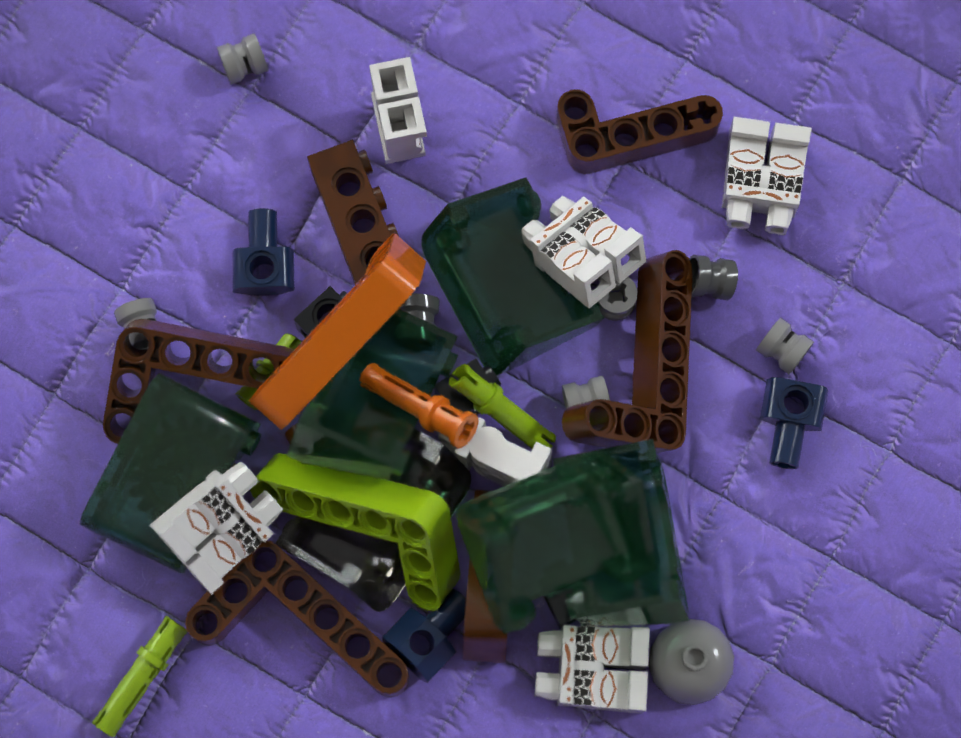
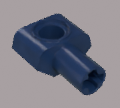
M265 208L250 210L248 212L249 247L236 248L232 253L233 293L267 296L294 291V251L290 247L277 246V212ZM268 264L274 267L273 273L268 278L257 279L253 276L254 270L260 265Z
M780 377L767 379L760 420L776 426L769 462L771 465L784 469H798L804 432L822 431L828 389L826 387ZM787 397L800 399L804 405V412L800 414L789 412L784 405V399Z
M452 589L438 610L431 611L426 617L411 607L382 637L383 643L423 682H429L457 652L447 637L465 619L466 597L457 590ZM419 634L428 640L429 652L427 655H418L412 651L409 644L411 635Z

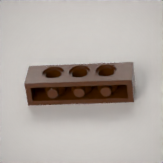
M350 140L309 155L307 159L346 264L356 285L365 275L368 260L393 233L398 235L394 223L388 225L385 223L381 211L386 210L387 205L380 187L372 188L367 177L368 174L373 173L366 151L358 152L354 141ZM348 182H353L360 186L359 191L352 196L340 194L338 192L339 188ZM360 219H369L374 223L373 228L366 233L355 231L353 225Z

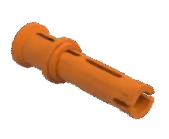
M375 363L367 365L360 376L361 387L414 415L419 419L422 428L429 432L437 431L448 437L450 444L459 449L466 446L476 433L479 422L478 416L471 411L464 413L451 406L449 399L446 397L426 394L401 378L385 371V369Z

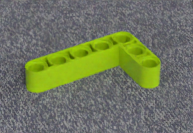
M282 453L275 454L256 475L259 482L250 489L254 499L263 491H266L282 507V512L398 543L409 598L418 607L427 611L438 610L460 580L461 573L450 510L447 503L438 494Z

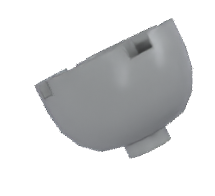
M684 619L671 623L658 634L650 649L648 667L653 683L664 695L680 704L697 705L711 701L726 688L733 675L734 654L729 640L719 628L704 620Z

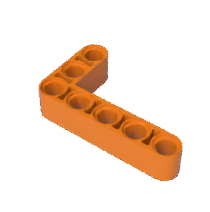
M393 233L373 254L365 275L252 395L249 403L280 430L284 429L411 296L421 282L426 260L396 233Z

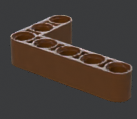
M671 250L647 258L646 262L639 267L632 405L596 399L570 406L565 410L562 417V429L570 440L576 443L643 455L675 450L682 446L685 441L687 422L693 273L692 264L685 253L679 250Z
M149 319L131 321L120 333L116 342L103 419V431L111 442L118 445L131 443L139 436L147 421L156 369L258 389L272 373H258L254 369L253 360L258 357H264L272 362L275 371L295 349ZM133 332L143 334L148 340V349L139 350L134 348L130 343L129 334ZM173 341L184 342L190 349V356L187 358L175 356L170 348V343ZM216 349L227 351L232 358V364L228 366L216 364L212 358V351ZM125 373L135 374L140 379L142 388L138 390L128 388L123 382L122 375ZM119 413L129 415L135 423V428L124 429L120 427L116 421V415Z
M262 541L254 552L243 558L222 578L224 583L213 594L207 591L186 615V629L191 637L203 645L218 644L269 591L379 694L386 697L399 696L409 684L410 677L404 662L272 541ZM263 552H272L277 557L274 568L267 572L256 570L255 560L258 555ZM294 580H303L308 586L306 595L297 601L286 598L285 591L288 584ZM233 583H244L247 586V595L244 600L235 604L229 603L226 599L228 587ZM332 608L339 614L337 624L327 630L319 628L316 624L318 613L323 609ZM208 613L216 615L218 624L215 631L208 635H200L196 627L199 618ZM360 636L369 640L370 650L363 658H352L347 653V645L351 639ZM388 665L398 667L402 673L400 682L391 688L383 687L378 682V673L383 667Z

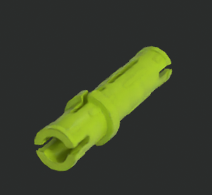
M462 364L454 370L452 374L460 380L457 381L455 378L450 377V387L456 389L473 402V407L478 413L482 415L483 413L485 415L488 414L531 449H533L536 442L549 448L553 447L545 439L555 443L556 435L503 395V389L498 384L488 383L467 364Z
M165 616L145 647L140 646L137 650L138 657L91 723L104 733L115 738L122 724L136 707L154 678H156L161 670L164 672L169 666L167 660L188 633L187 629L168 616Z

